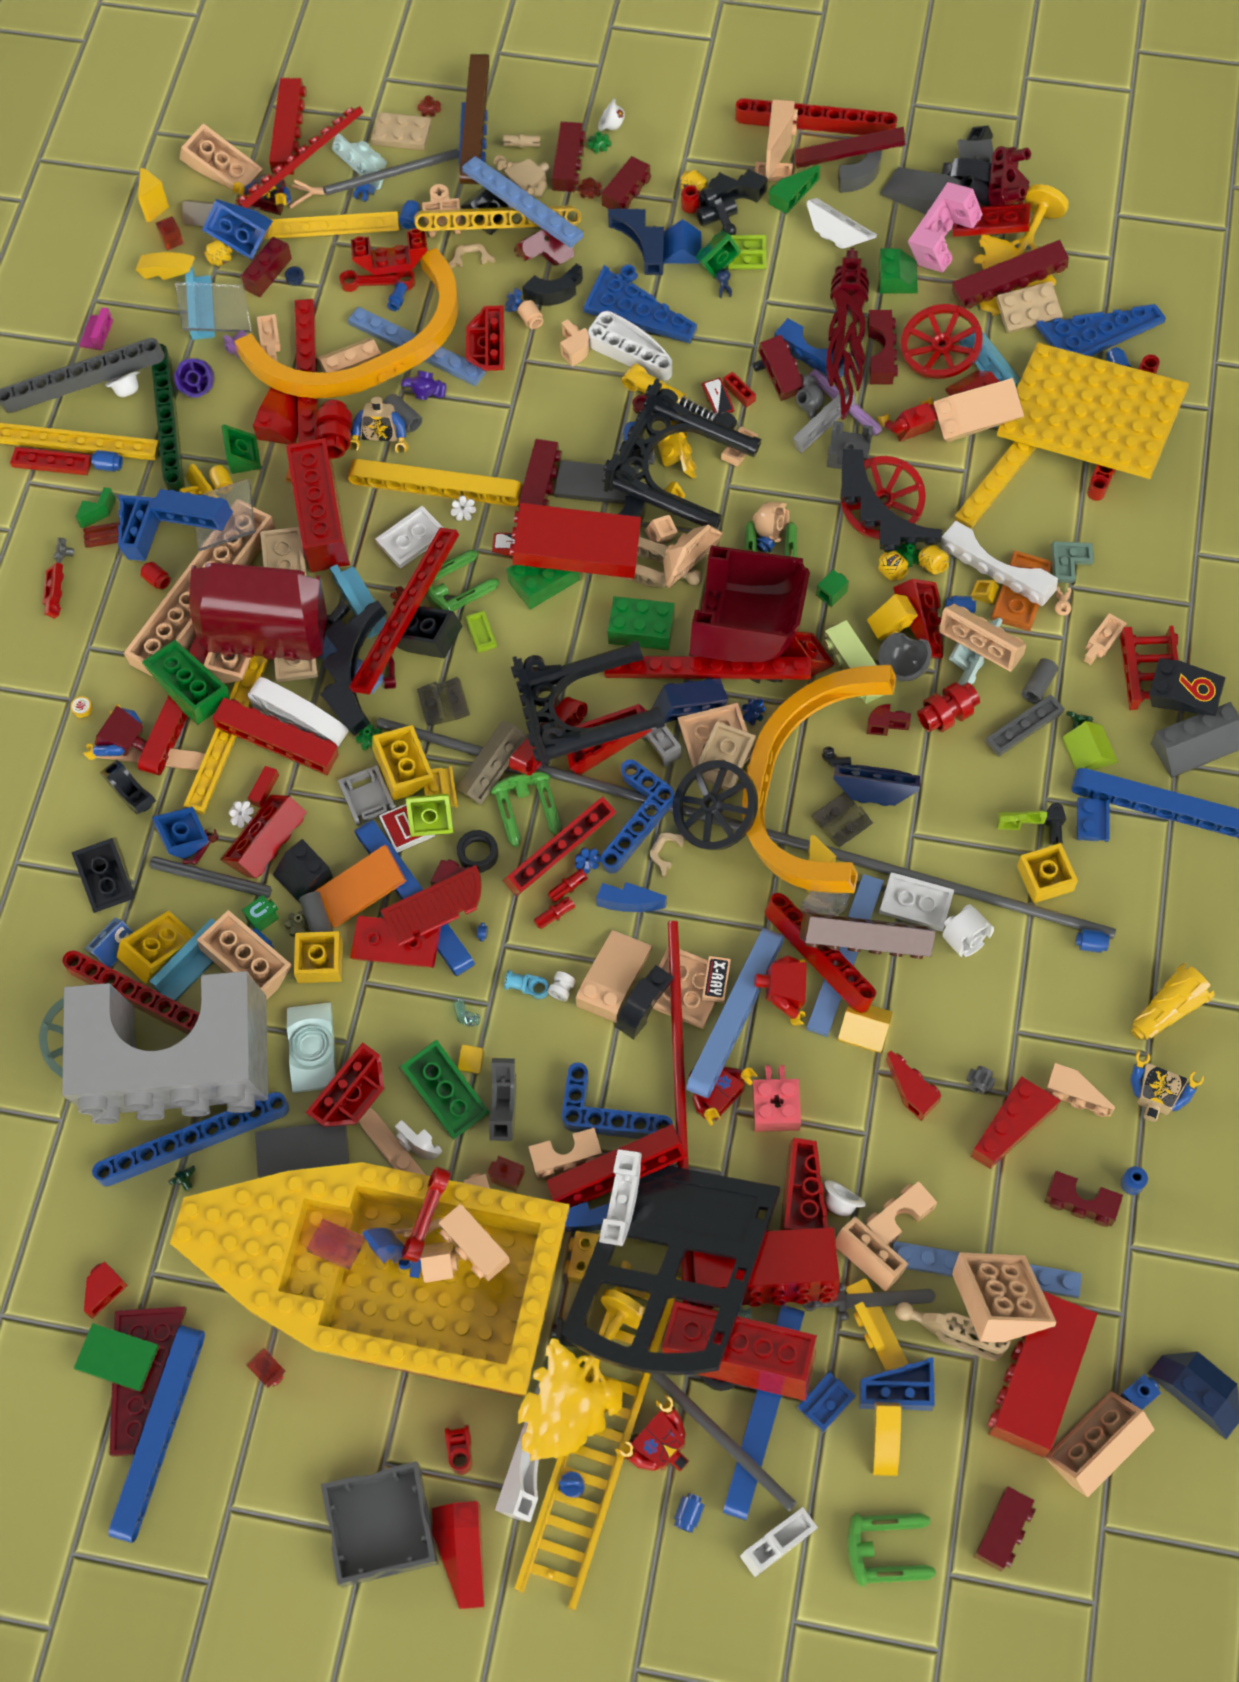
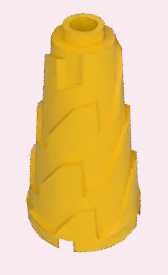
M1187 963L1181 964L1175 969L1176 972L1152 999L1151 1003L1133 1021V1029L1131 1030L1133 1035L1139 1040L1152 1039L1166 1027L1197 1009L1205 1002L1208 1003L1215 996L1214 990L1210 993L1207 991L1211 985L1204 976L1192 966L1185 969Z

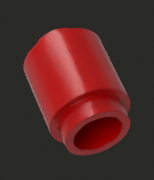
M688 185L681 192V208L685 213L692 214L696 212V208L700 207V192L695 186Z
M155 562L145 563L141 568V578L155 589L164 590L170 584L171 578L168 572Z

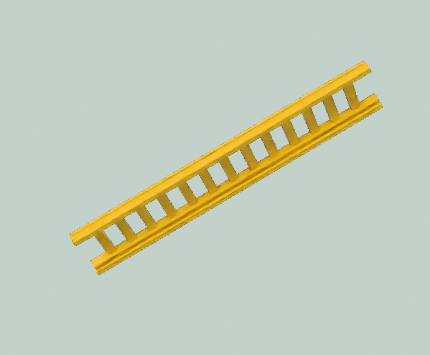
M623 1260L621 1268L630 1270L631 1264ZM614 1286V1290L647 1301L649 1300L650 1293ZM670 1298L666 1303L649 1349L650 1352H659L676 1298ZM607 1310L599 1331L601 1336H603L614 1319V1316ZM618 1330L613 1339L631 1345L635 1335ZM593 1367L586 1374L585 1379L589 1383L593 1382L594 1379ZM635 1371L642 1374L639 1386L603 1375L605 1380L619 1381L622 1384L623 1393L635 1398L631 1410L621 1407L620 1411L614 1414V1416L627 1420L624 1433L605 1427L604 1431L594 1433L593 1435L620 1443L618 1449L622 1452L625 1450V1444L621 1440L627 1442L631 1440L651 1373ZM582 1445L577 1452L571 1453L611 1466L612 1470L609 1479L605 1480L566 1467L569 1455L557 1458L514 1588L524 1593L530 1573L572 1587L574 1589L567 1607L571 1610L577 1609L625 1456L616 1454L615 1457ZM567 1472L578 1473L583 1477L585 1484L605 1491L601 1504L580 1497H567L562 1491L558 1490L560 1479ZM554 1500L596 1514L597 1517L593 1529L551 1515L550 1512ZM546 1524L588 1538L589 1542L585 1553L542 1539ZM538 1549L582 1563L577 1578L534 1563Z

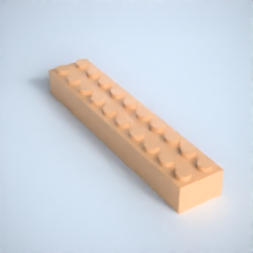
M240 500L236 502L231 509L233 514L223 531L215 530L125 650L124 655L129 665L152 676L142 664V661L174 640L186 650L189 648L196 637L189 604L192 565H195L197 568H203L205 563L212 562L249 566L262 548L260 532L276 529L271 515Z

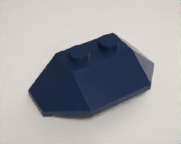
M835 765L833 779L852 800L860 803L869 802L882 806H895L919 791L920 776L912 775L908 772L864 765Z
M1198 1351L1162 1355L1147 1373V1375L1225 1440L1239 1424L1238 1384Z

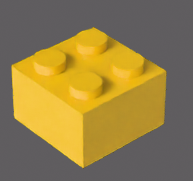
M1061 843L1021 855L1017 868L1033 904L1075 890L1078 879Z
M340 932L295 933L294 976L297 982H342L343 940Z

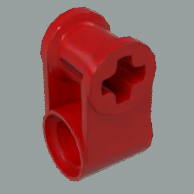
M469 1424L465 1425L464 1428L451 1430L449 1427L445 1428V1442L449 1465L456 1474H467L472 1468V1444ZM460 1456L466 1457L465 1465L461 1467L454 1465L456 1458Z

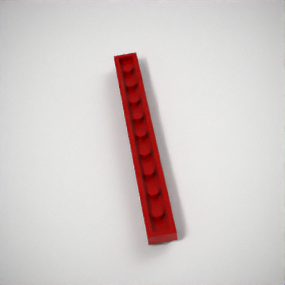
M351 106L343 112V117L338 116L332 121V126L329 127L328 125L320 130L321 135H315L309 139L308 142L310 144L298 148L295 156L294 154L290 155L284 160L286 163L283 166L280 164L272 170L274 172L272 175L267 174L260 180L262 182L260 185L255 184L249 188L248 191L250 193L238 197L235 205L244 208L250 207L363 114L362 108L358 106L353 109Z
M314 299L295 300L296 368L300 371L317 373ZM297 396L299 443L315 440L318 398Z
M440 527L349 686L352 692L370 695L459 536L456 529Z
M643 656L644 660L635 661L606 670L604 675L605 678L811 679L812 658L778 657L767 662H735L699 656Z

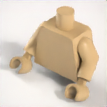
M501 155L495 157L493 163L497 165L496 168L499 171L504 170V177L533 197H541L547 185L546 174L550 172V167L546 162L537 166L531 159L512 163L506 161Z

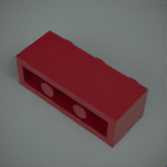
M631 156L602 191V206L608 209H627L634 197L640 194L642 187L649 183L651 179L650 165Z
M275 237L270 239L241 274L246 291L258 297L263 295L292 259L288 243Z
M782 335L760 342L758 352L780 400L783 401L796 396L804 387V376L799 374L797 361L789 352L788 342L784 341Z
M1007 1486L1003 1491L974 1557L999 1571L1004 1570L1005 1566L1010 1568L1016 1555L1012 1553L1015 1544H1021L1026 1533L1022 1528L1026 1521L1030 1523L1036 1511L1032 1507L1035 1500Z

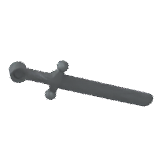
M840 1283L838 1299L830 1303L810 1301L807 1304H803V1306L809 1312L816 1310V1308L839 1307L841 1310L840 1319L846 1321L849 1318L846 1309L855 1308L854 1305L862 1301L865 1307L894 1306L902 1302L924 1304L932 1303L936 1295L931 1289L845 1294L847 1286L844 1283Z

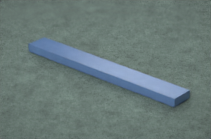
M863 874L848 917L871 919L884 883L883 880ZM840 947L839 951L854 966L858 952L849 951L847 947ZM825 979L806 1030L828 1037L842 997Z

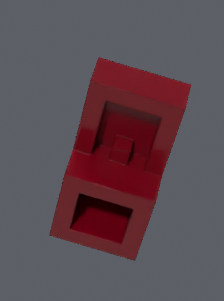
M891 704L880 705L869 715L866 734L887 736L888 729L909 730L911 713L904 711L891 712Z

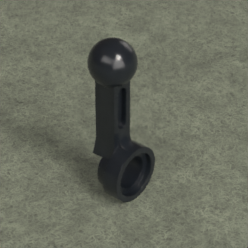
M707 187L703 189L702 193L705 202L709 208L715 207L723 226L722 230L730 235H735L737 232L736 226L730 222L721 198L717 199L713 188L709 189Z

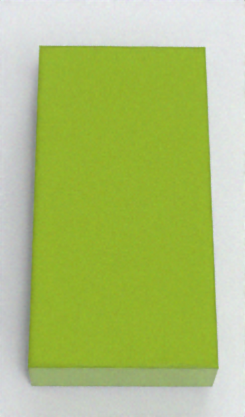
M485 611L465 616L477 652L480 653L496 648L497 643Z

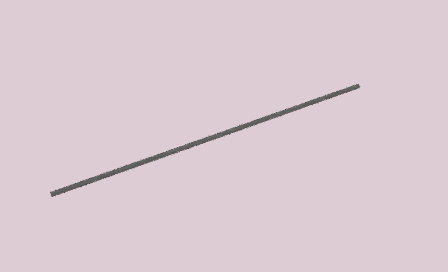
M381 717L377 721L378 728L388 731L408 726ZM414 727L419 740L478 756L483 749L482 746ZM541 765L536 770L547 773L551 778L643 804L647 799L638 791L548 765L544 769ZM673 805L668 810L669 812H673ZM683 805V816L691 817L698 809ZM706 813L699 820L705 822ZM713 816L712 824L721 826L716 817ZM724 816L732 830L735 831L743 822ZM766 828L768 836L773 842L805 851L809 850V840ZM826 846L836 855V860L852 862L853 865L888 875L892 872L950 888L957 895L1082 930L1083 928L1104 931V933L1109 934L1110 939H1114L1116 929Z

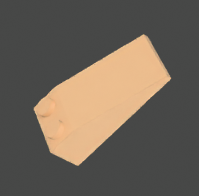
M772 101L765 177H767V180L770 179L778 163H780L791 145L792 135H796L797 124H793V121H797L798 109H794L795 101Z
M204 123L181 147V161L193 170L233 190L235 182H240L244 185L250 184L263 170L262 167Z
M1013 378L951 395L933 402L944 440L947 442L1024 417Z
M612 930L576 995L577 1007L617 1023L619 1014L636 984L652 949V945Z

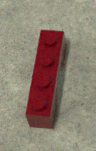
M869 310L867 321L868 338L876 340L883 348L880 353L870 358V385H893L894 377L898 376V365H894V361H897V349H894L897 335L893 333V329L896 328V318H892V310Z

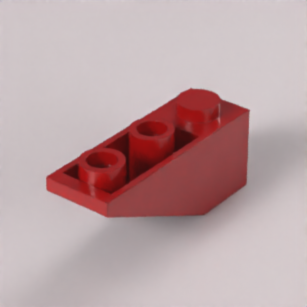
M890 1050L887 1054L886 1062L903 1104L922 1121L940 1102L942 1097L940 1090L934 1084H928L917 1069H911L900 1054H895Z

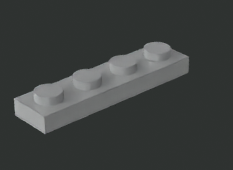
M846 387L844 389L845 402L847 403L849 394L848 389ZM853 391V401H852L851 407L856 403V398H855L854 391ZM839 393L793 437L797 451L803 453L833 425L834 421L841 417Z

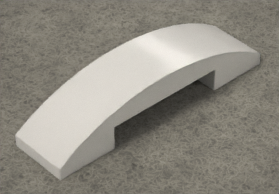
M619 1149L617 1151L613 1171L616 1175L607 1219H603L600 1243L623 1247L637 1198L641 1153Z

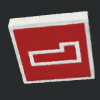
M406 804L379 815L392 846L397 853L435 837V835L411 837Z

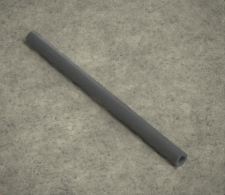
M453 149L323 186V191L327 196L459 158L458 149Z
M651 1374V1378L788 1511L794 1508L797 1502L666 1375Z

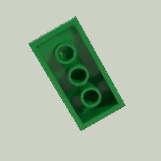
M176 640L142 661L145 668L181 710L197 725L217 711L223 698L230 700L228 687Z
M438 1040L430 1043L398 1067L453 1140L490 1113Z

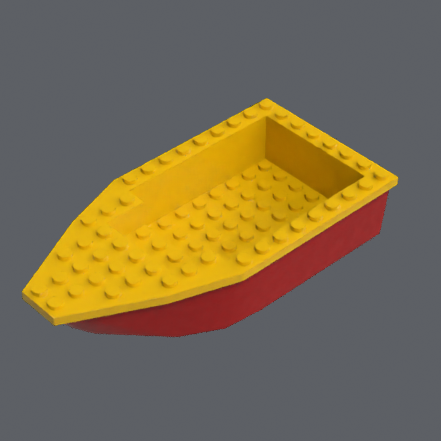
M363 1162L285 1171L184 1197L170 1244L249 1312L313 1351L523 1397L528 1392L570 1206L569 1204L449 1180L445 1191L440 1196L432 1220L441 1217V1219L445 1218L461 1203L509 1257L510 1262L489 1281L484 1276L479 1278L471 1269L473 1264L468 1258L464 1261L460 1256L458 1270H455L453 1278L425 1283L422 1268L419 1278L410 1277L409 1269L399 1268V1261L394 1264L389 1259L383 1264L368 1245L362 1232L372 1228H388L394 1231L395 1229L414 1227L428 1191L430 1176ZM440 1227L426 1235L424 1239L425 1245L446 1242L439 1233L442 1230ZM404 1233L395 1234L405 1245L408 1237H405Z

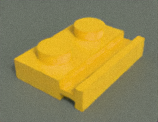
M452 766L444 769L442 767L431 769L434 779L424 786L425 795L449 794L452 806L458 807Z

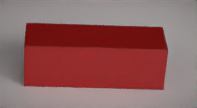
M733 371L723 377L724 386L746 408L756 402V394Z
M265 765L247 798L250 804L261 808L279 777L277 769Z

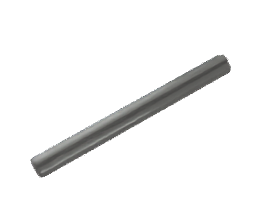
M156 856L152 857L150 861L151 868L260 897L264 895L265 898H269L272 893L271 886Z

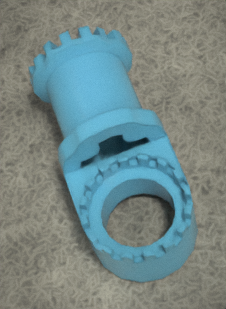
M508 970L505 978L507 980L504 981V989L521 990L522 993L532 995L535 999H543L548 996L547 990L549 985L545 978L530 974H515L512 970ZM536 984H544L545 990L542 993H535L533 988Z

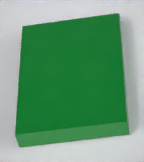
M92 1323L73 1369L141 1392L159 1346Z

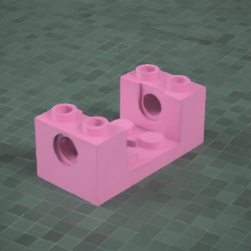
M947 182L908 240L918 266L943 273L947 266L950 265L953 257L947 249L944 237L952 229L954 223L973 229L982 216V211L972 188Z

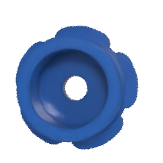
M625 265L621 268L619 275L623 277V280L631 283L637 279L638 274L634 266Z
M761 537L756 539L758 542L757 548L761 552H772L775 543L770 538Z

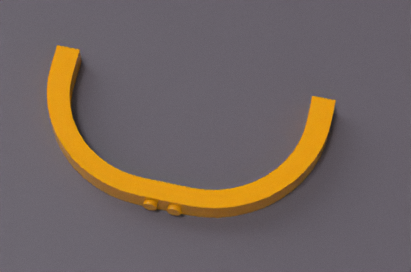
M437 248L427 251L421 258L422 269L439 292V302L433 318L416 337L407 343L356 367L326 373L296 370L271 358L262 349L252 333L234 341L238 355L252 374L260 381L290 395L307 398H333L364 391L419 365L433 355L447 340L456 323L459 309L454 274L450 265Z
M891 665L844 669L813 681L789 697L772 714L758 736L750 763L747 765V774L753 780L757 790L758 810L755 821L746 834L765 866L775 875L794 886L817 892L854 893L858 873L852 862H815L795 857L778 847L768 836L765 825V806L779 751L786 739L800 723L816 711L832 703L857 696L893 695L896 675ZM746 788L743 789L742 807L748 808Z

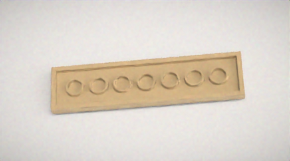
M299 527L260 532L264 567L300 570L305 572V576H307ZM274 658L277 683L318 677L316 658L312 661L298 659L287 661L283 658Z

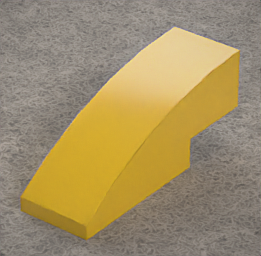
M173 252L149 253L141 255L135 270L145 279L159 276L162 280L189 273L195 257L193 255Z
M875 1402L873 1475L898 1476L901 1432L900 1403Z

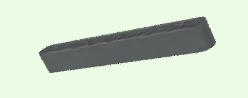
M148 338L0 389V405L8 413L16 412L160 363L164 359L165 353L155 338Z

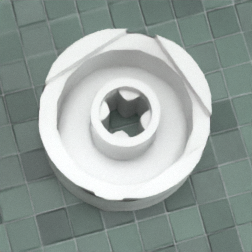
M969 904L957 916H950L944 922L946 928L942 936L960 957H962V954L967 957L985 945L983 940L986 936L990 939L994 932V927L975 907Z

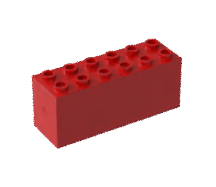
M322 438L286 445L302 547L311 573L328 570L336 564L338 567L349 566L350 560L336 479L326 439Z
M834 1227L767 1231L741 1305L759 1307L763 1304H773L781 1306L790 1302L807 1304L810 1301L830 1303L838 1299L840 1278ZM692 1251L694 1283L722 1289L726 1288L736 1260ZM738 1270L736 1279L742 1281L746 1271ZM696 1303L697 1307L710 1310L715 1308L714 1306Z
M1042 1291L1056 1320V1325L1021 1336L1022 1341L1019 1340L1018 1344L1015 1345L1011 1359L1015 1360L1014 1364H1010L1003 1378V1381L1007 1382L1006 1386L1003 1385L1002 1389L999 1390L995 1404L999 1405L998 1409L995 1408L993 1413H991L987 1426L991 1428L989 1435L1044 1458L1052 1450L1098 1313Z
M674 1301L662 1345L663 1353H687L705 1350L718 1311ZM737 1316L719 1371L697 1375L806 1401L816 1358L817 1335ZM716 1333L713 1343L720 1345L724 1334Z

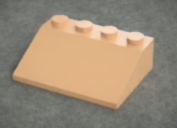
M959 1253L952 1276L980 1342H1005L1056 1325L1053 1313L1025 1255Z

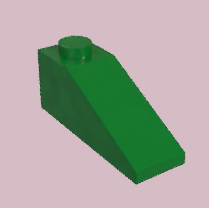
M816 165L783 178L776 185H773L768 192L769 205L788 214L819 181L820 166Z

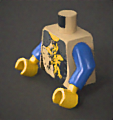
M373 397L371 403H366L364 410H360L353 419L351 442L357 444L356 451L360 447L358 436H360L361 440L397 442L399 438V443L395 445V451L397 453L400 452V445L404 446V453L409 449L408 443L404 441V438H406L404 419L398 412H395L392 404H383L381 397Z
M1140 1050L1135 1053L1137 1063L1134 1064L1130 1082L1134 1095L1138 1097L1137 1104L1146 1107L1144 1118L1148 1121L1156 1122L1159 1113L1168 1115L1170 1111H1178L1184 1107L1195 1094L1196 1086L1204 1081V1075L1200 1081L1193 1079V1075L1196 1073L1195 1070L1191 1073V1082L1187 1083L1188 1078L1149 1064L1150 1055L1148 1052L1143 1060L1139 1059Z

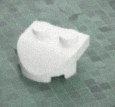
M402 1120L395 1126L398 1133L396 1137L400 1140L399 1144L407 1152L412 1150L419 1158L424 1160H433L442 1153L440 1146L436 1145L434 1147L432 1145V1137L425 1129L416 1135Z

